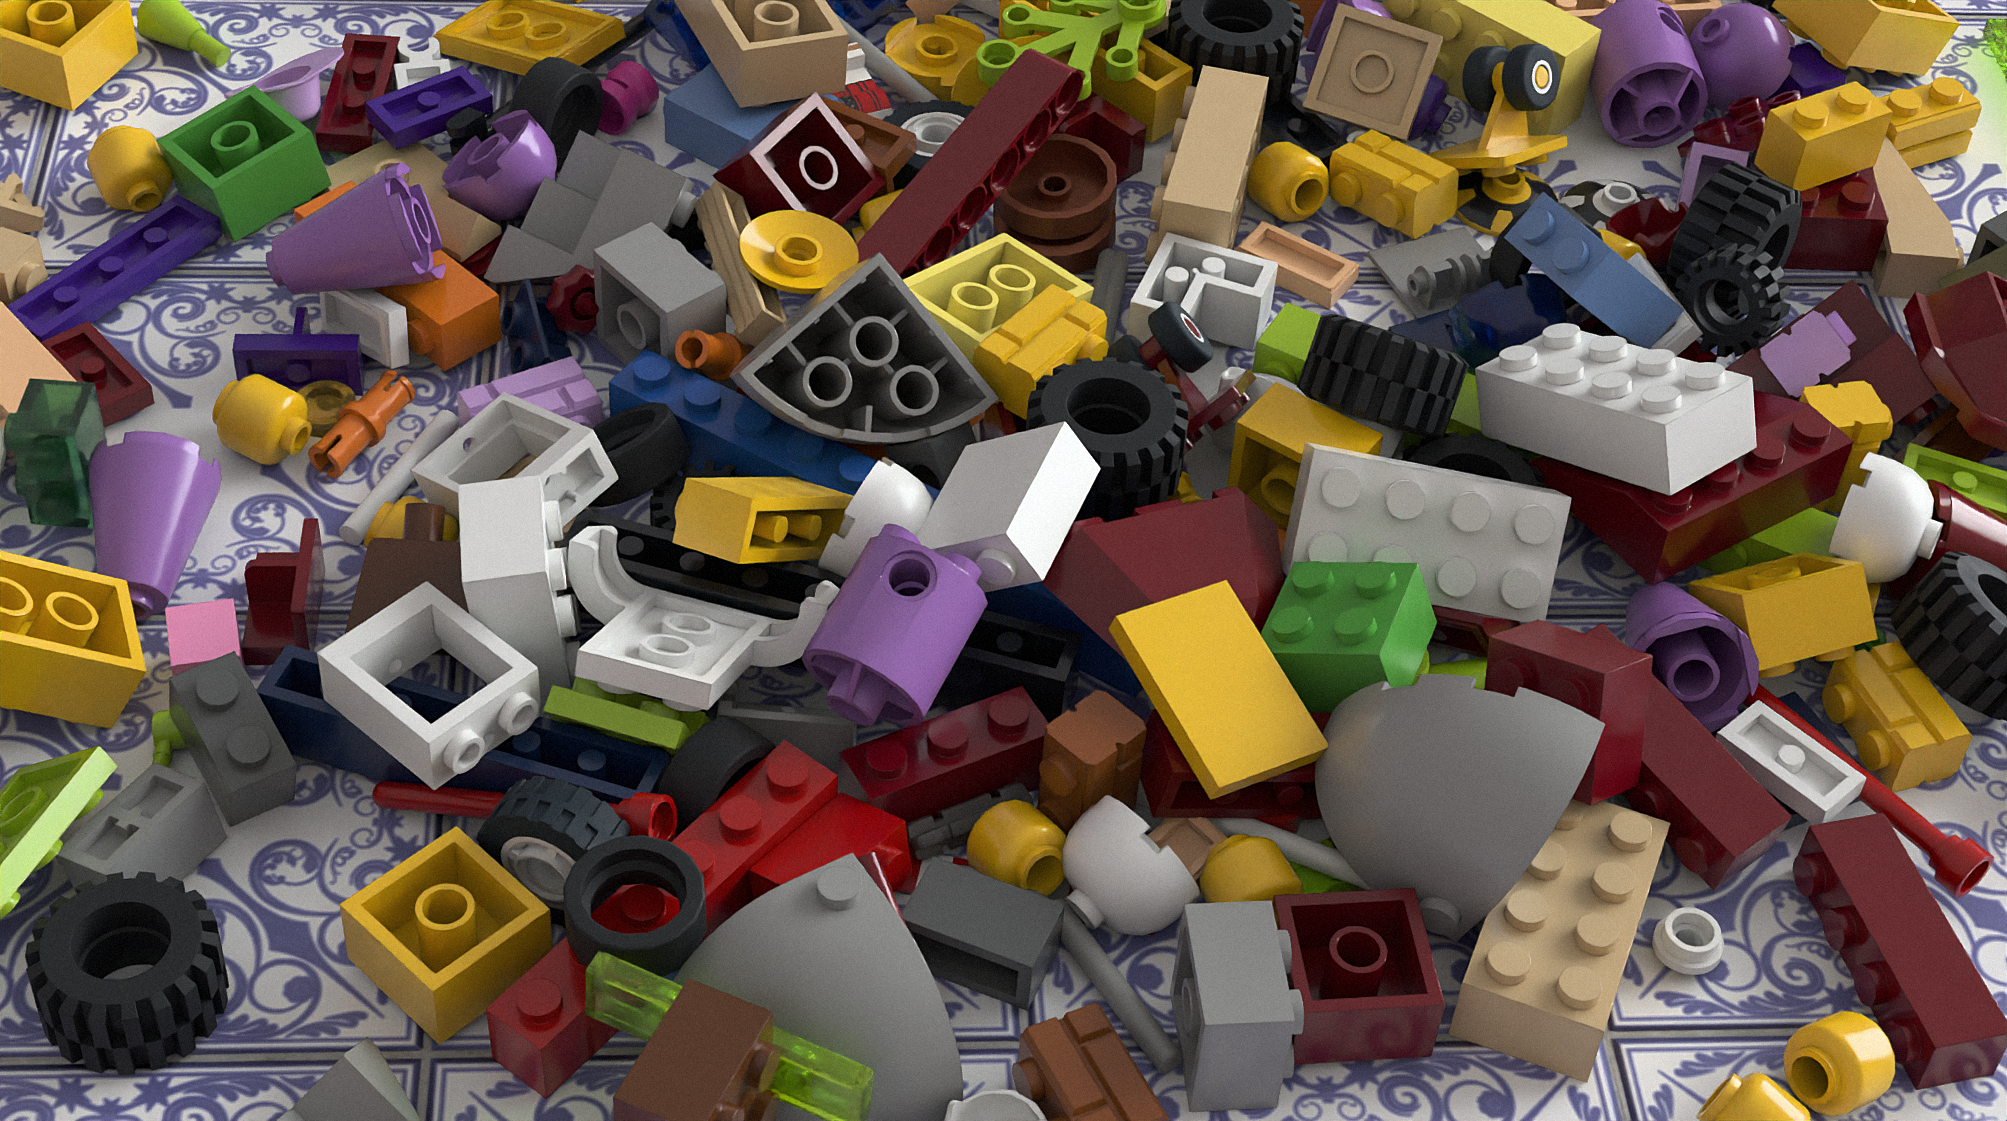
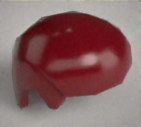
M1651 197L1630 204L1614 213L1605 223L1606 230L1637 243L1643 249L1647 260L1655 270L1665 269L1668 266L1669 254L1674 238L1688 210V206L1682 201L1678 203V212H1675L1665 204L1662 198Z

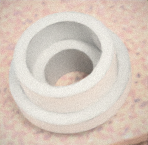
M1683 907L1672 911L1658 922L1652 936V946L1660 961L1670 969L1683 974L1700 975L1712 971L1719 964L1724 952V940L1719 924L1710 914L1697 908Z

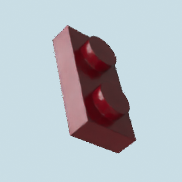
M89 321L40 342L93 398L99 429L155 404L151 384Z

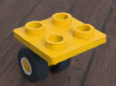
M1523 44L1516 46L1511 51L1503 46H1483L1471 52L1463 68L1462 85L1468 103L1475 110L1490 112L1482 136L1426 155L1456 168L1459 176L1470 174L1472 172L1471 169L1482 168L1483 177H1498L1515 173V164L1527 166L1545 163L1549 161L1548 153L1567 147V135H1528L1526 111H1539L1547 108L1554 101L1558 92L1560 71L1554 53L1542 44Z

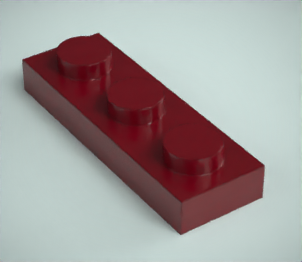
M345 34L342 44L345 54L336 63L315 131L316 144L319 151L355 154L377 143L379 132L367 120L365 102L391 93L395 80L394 64L399 63L398 43L400 37Z

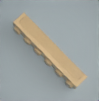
M716 180L710 186L711 188L702 194V198L696 201L695 210L699 219L697 225L703 231L706 240L704 246L711 254L713 260L711 267L726 283L728 291V307L726 311L734 321L736 327L734 334L744 345L756 347L787 318L776 288L754 277L741 261L739 255L740 236L746 225L751 222L744 198Z

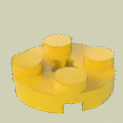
M934 15L933 23L917 25L916 16L900 21L888 31L885 37L884 54L941 101L951 102V91L956 74L967 60L976 55L978 48L985 43V34L976 25L958 17Z

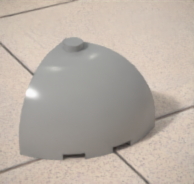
M880 252L838 274L762 340L729 375L750 398L786 423L810 434L853 444L885 445L910 442L937 435L962 425L984 412L999 400L995 392Z
M1421 674L1416 685L1394 688L1386 680L1362 688L1344 699L1334 708L1322 735L1328 743V748L1315 762V786L1319 808L1325 826L1340 854L1352 870L1373 890L1415 888L1425 929L1439 935H1445L1457 942L1506 896L1543 847L1581 782L1597 747L1605 723L1561 701L1526 688L1518 687L1514 697L1474 688L1475 677Z
M853 853L768 891L722 923L702 942L682 966L673 980L661 1007L658 1025L689 978L773 1011V1046L780 1048V1059L773 1077V1091L780 1095V1102L774 1121H944L950 1101H963V1075L959 1051L937 984L903 920Z

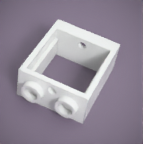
M506 392L498 396L410 470L429 503L444 506L446 508L445 512L453 515L459 523L458 485L497 480L522 457L530 453L538 458L515 477L540 474L545 501H558L562 528L619 479L593 429ZM470 437V447L464 450L463 443Z
M427 581L317 652L324 700L433 790H436L457 774L465 773L472 769L481 757L512 735L523 733L532 725L536 718L542 715L538 667ZM443 648L489 685L430 724L384 686Z

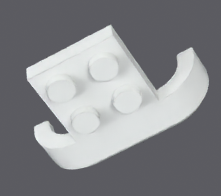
M587 526L569 542L567 559L569 579L581 604L605 626L578 649L574 676L597 681L599 688L610 693L631 694L639 692L662 698L666 706L675 710L688 712L701 709L708 710L750 665L775 667L799 659L840 589L831 581H822L816 588L815 597H807L801 603L798 618L791 620L773 619L642 585L626 573L618 559L616 550L618 532L613 526Z

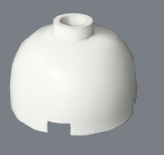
M1869 452L1859 468L1871 471L1872 473L1867 472L1863 487L1855 484L1851 485L1828 552L1836 555L1835 558L1862 562L1867 583L1890 582L1906 574L1917 556L1926 559L1931 558L1943 523L1931 519L1934 498L1928 484L1913 469L1893 459Z
M883 457L882 461L879 460L845 510L844 515L846 517L840 526L838 535L832 533L817 568L829 570L847 578L869 539L878 536L884 525L888 523L899 525L916 536L934 504L933 498L925 485L908 470L886 457Z
M1105 795L1097 804L1092 805L1082 814L1068 833L1062 849L1063 873L1074 891L1066 897V902L1076 915L1094 930L1102 922L1120 934L1143 936L1163 930L1183 915L1184 904H1191L1200 895V890L1190 872L1168 845L1160 849L1145 834L1150 826L1125 804L1109 795Z

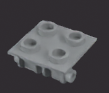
M1465 227L1367 251V257L1417 318L1487 298L1493 306L1511 302L1494 286L1489 273L1490 256L1493 247L1485 251Z

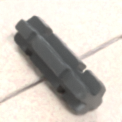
M1013 782L995 789L996 797L991 798L990 793L987 792L937 811L938 819L934 820L933 816L929 814L910 821L906 824L909 850L914 859L923 861L944 853L943 845L947 844L950 850L965 845L974 824L985 811L998 803L1014 799L1031 803L1034 806L1031 794L1028 793L1023 783Z

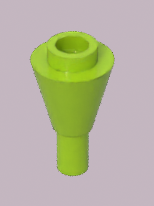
M143 0L137 11V30L142 37L186 51H195L218 67L223 66L228 61L231 55L230 48L208 35L205 29L179 0Z

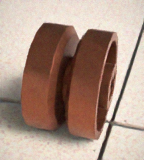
M1051 134L993 203L994 237L1005 232L1073 275L1092 269L1097 265L1099 253L1107 248L1112 249L1116 240V165L1104 149L1088 139L1068 134Z

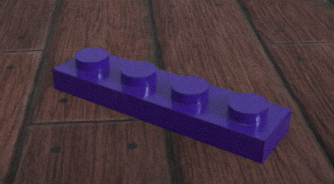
M176 195L8 305L7 308L39 342L89 321L92 324L222 237L220 218L184 197Z

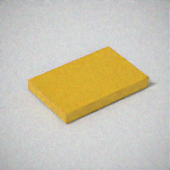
M488 0L433 35L439 41L440 53L522 76H525L534 64L546 57L562 58L581 66L626 37L622 19L550 0Z
M1227 580L1117 615L1109 626L1110 633L1210 800L1315 762L1328 748L1326 739Z

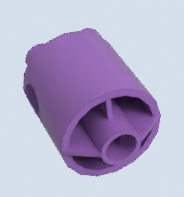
M1616 0L1613 5L1596 15L1589 23L1602 30L1589 85L1604 129L1616 142L1632 148H1655L1674 142L1694 128L1704 115L1708 101L1705 80L1682 21L1669 5L1657 0Z
M885 524L879 535L871 537L801 658L807 671L828 690L825 697L827 705L840 716L862 726H873L877 718L888 723L906 727L920 725L988 604L983 590L976 583L982 573L981 569L964 555L956 552H946L942 556L921 545L918 538L909 530L896 524Z

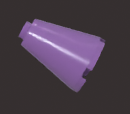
M401 162L386 167L273 237L272 251L266 253V263L275 284L278 287L285 285L292 294L297 295L430 283L442 279L445 274V264L434 267L432 254L434 251L443 249L441 236L434 214L421 185L417 184L408 187L401 176L411 172L410 168Z
M132 431L125 432L123 443L106 447L107 438L98 442L90 455L88 473L98 574L126 580L135 620H144L153 614L163 611L167 607L218 496L222 476L220 464L216 459L213 458L211 466L200 458V446L192 441L163 432Z
M1659 582L1653 586L1650 584L1645 585L1631 597L1626 609L1625 646L1653 655L1651 673L1709 732L1722 728L1740 714L1737 709L1745 701L1749 693L1753 697L1758 686L1759 660L1746 633L1734 622L1671 583Z

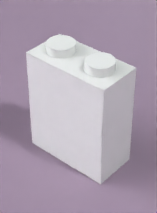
M1065 421L966 445L916 537L921 545L942 556L946 552H956L972 560L981 569L982 573L976 583L984 593L1043 581L1101 468Z

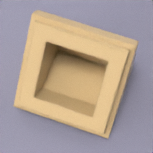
M435 190L429 205L441 236L443 246L441 250L447 255L463 262L502 234L499 225Z

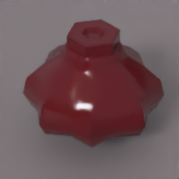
M576 264L568 273L553 279L552 293L545 305L553 314L558 331H574L582 336H587L597 326L596 314L599 311V307L595 304L594 269H587Z

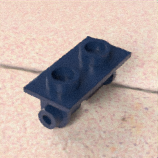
M524 279L514 301L510 300L506 303L501 316V332L504 336H507L511 351L510 366L512 374L572 356L570 347L565 346L568 340L566 331H558L553 314L545 305L548 298H535L531 282L528 279Z

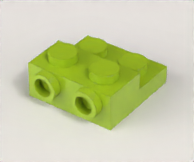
M578 676L575 678L572 690L552 684L543 710L551 720L670 753L671 761L687 739L704 724L711 721L706 713L701 712V710L691 712L675 710L666 706L663 703V699L659 700L638 694L637 692L631 694L610 693L599 688L596 681Z

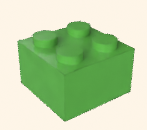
M254 84L156 140L162 156L171 168L173 181L179 194L219 217L222 232L234 242L258 232L265 224L290 209L305 204L312 196L332 185L312 132Z
M1382 561L1294 562L1260 635L1308 712L1332 713L1334 708L1344 699L1360 689L1386 680L1392 688L1411 686L1436 627L1437 620L1418 563H1386Z

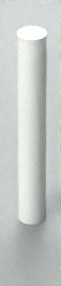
M448 410L439 411L339 528V534L345 542L358 546L365 539L372 520L384 502L389 501L394 504L415 480L410 470L451 437L460 426L459 419L454 413Z

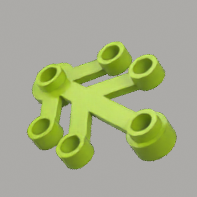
M1049 0V12L1034 10L1025 4L1010 5L1002 12L1003 33L1008 38L1015 39L1022 36H1031L1035 31L1053 34L1022 47H1018L1015 43L1004 39H994L983 43L976 53L977 74L987 87L992 88L1014 61L1027 49L1032 48L1049 57H1054L1073 49L1068 65L1080 70L1083 74V87L1078 101H1082L1088 98L1092 91L1090 70L1102 36L1121 29L1117 45L1106 52L1105 72L1114 81L1125 82L1132 80L1138 74L1137 50L1143 32L1158 26L1164 21L1167 8L1166 1ZM1081 10L1099 13V15L1092 18L1079 16Z

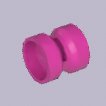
M623 61L608 72L605 80H601L604 99L598 129L608 135H620L634 124L637 116L644 115L657 104L659 88L656 80L641 64L634 61Z

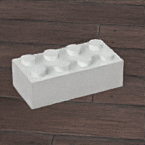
M1560 323L1545 328L1542 335L1522 345L1503 349L1499 353V357L1475 368L1482 435L1494 440L1498 439L1516 447L1670 496L1757 447L1752 377L1727 371L1723 365L1718 363L1694 362L1676 357L1674 352L1667 349L1650 350L1628 344L1626 339L1619 336L1603 337L1581 331L1579 326L1575 324Z
M1305 442L1281 557L1283 572L1288 576L1294 562L1382 561L1386 563H1418L1432 605L1527 623L1537 619L1545 621L1572 498L1553 489Z

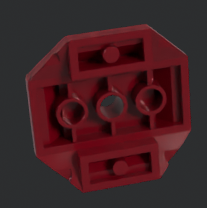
M1985 271L1927 296L1914 292L1903 309V313L1921 368L1938 392L1960 409L1956 417L1971 438L2007 452V279Z

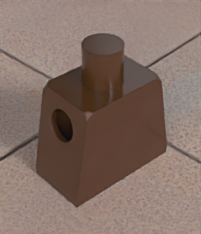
M407 503L405 505L403 539L371 538L367 547L345 634L426 581L469 613L462 585L460 542L443 541L446 510L444 506L430 503ZM443 648L439 649L438 651L432 654L438 656H452Z

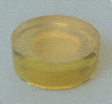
M332 380L310 383L297 392L304 397L308 408L307 421L312 426L310 436L323 438L339 421L338 414L348 402L356 401L355 394L350 387Z

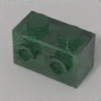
M30 378L17 412H10L6 418L4 443L8 451H14L17 463L15 477L16 492L18 497L25 498L31 524L94 529L88 465L90 455L97 443L106 439L95 383Z

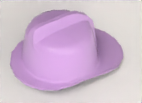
M330 47L306 54L275 69L250 85L225 93L224 97L229 99L254 84L309 129L321 110L319 73L340 60L345 54L342 47Z

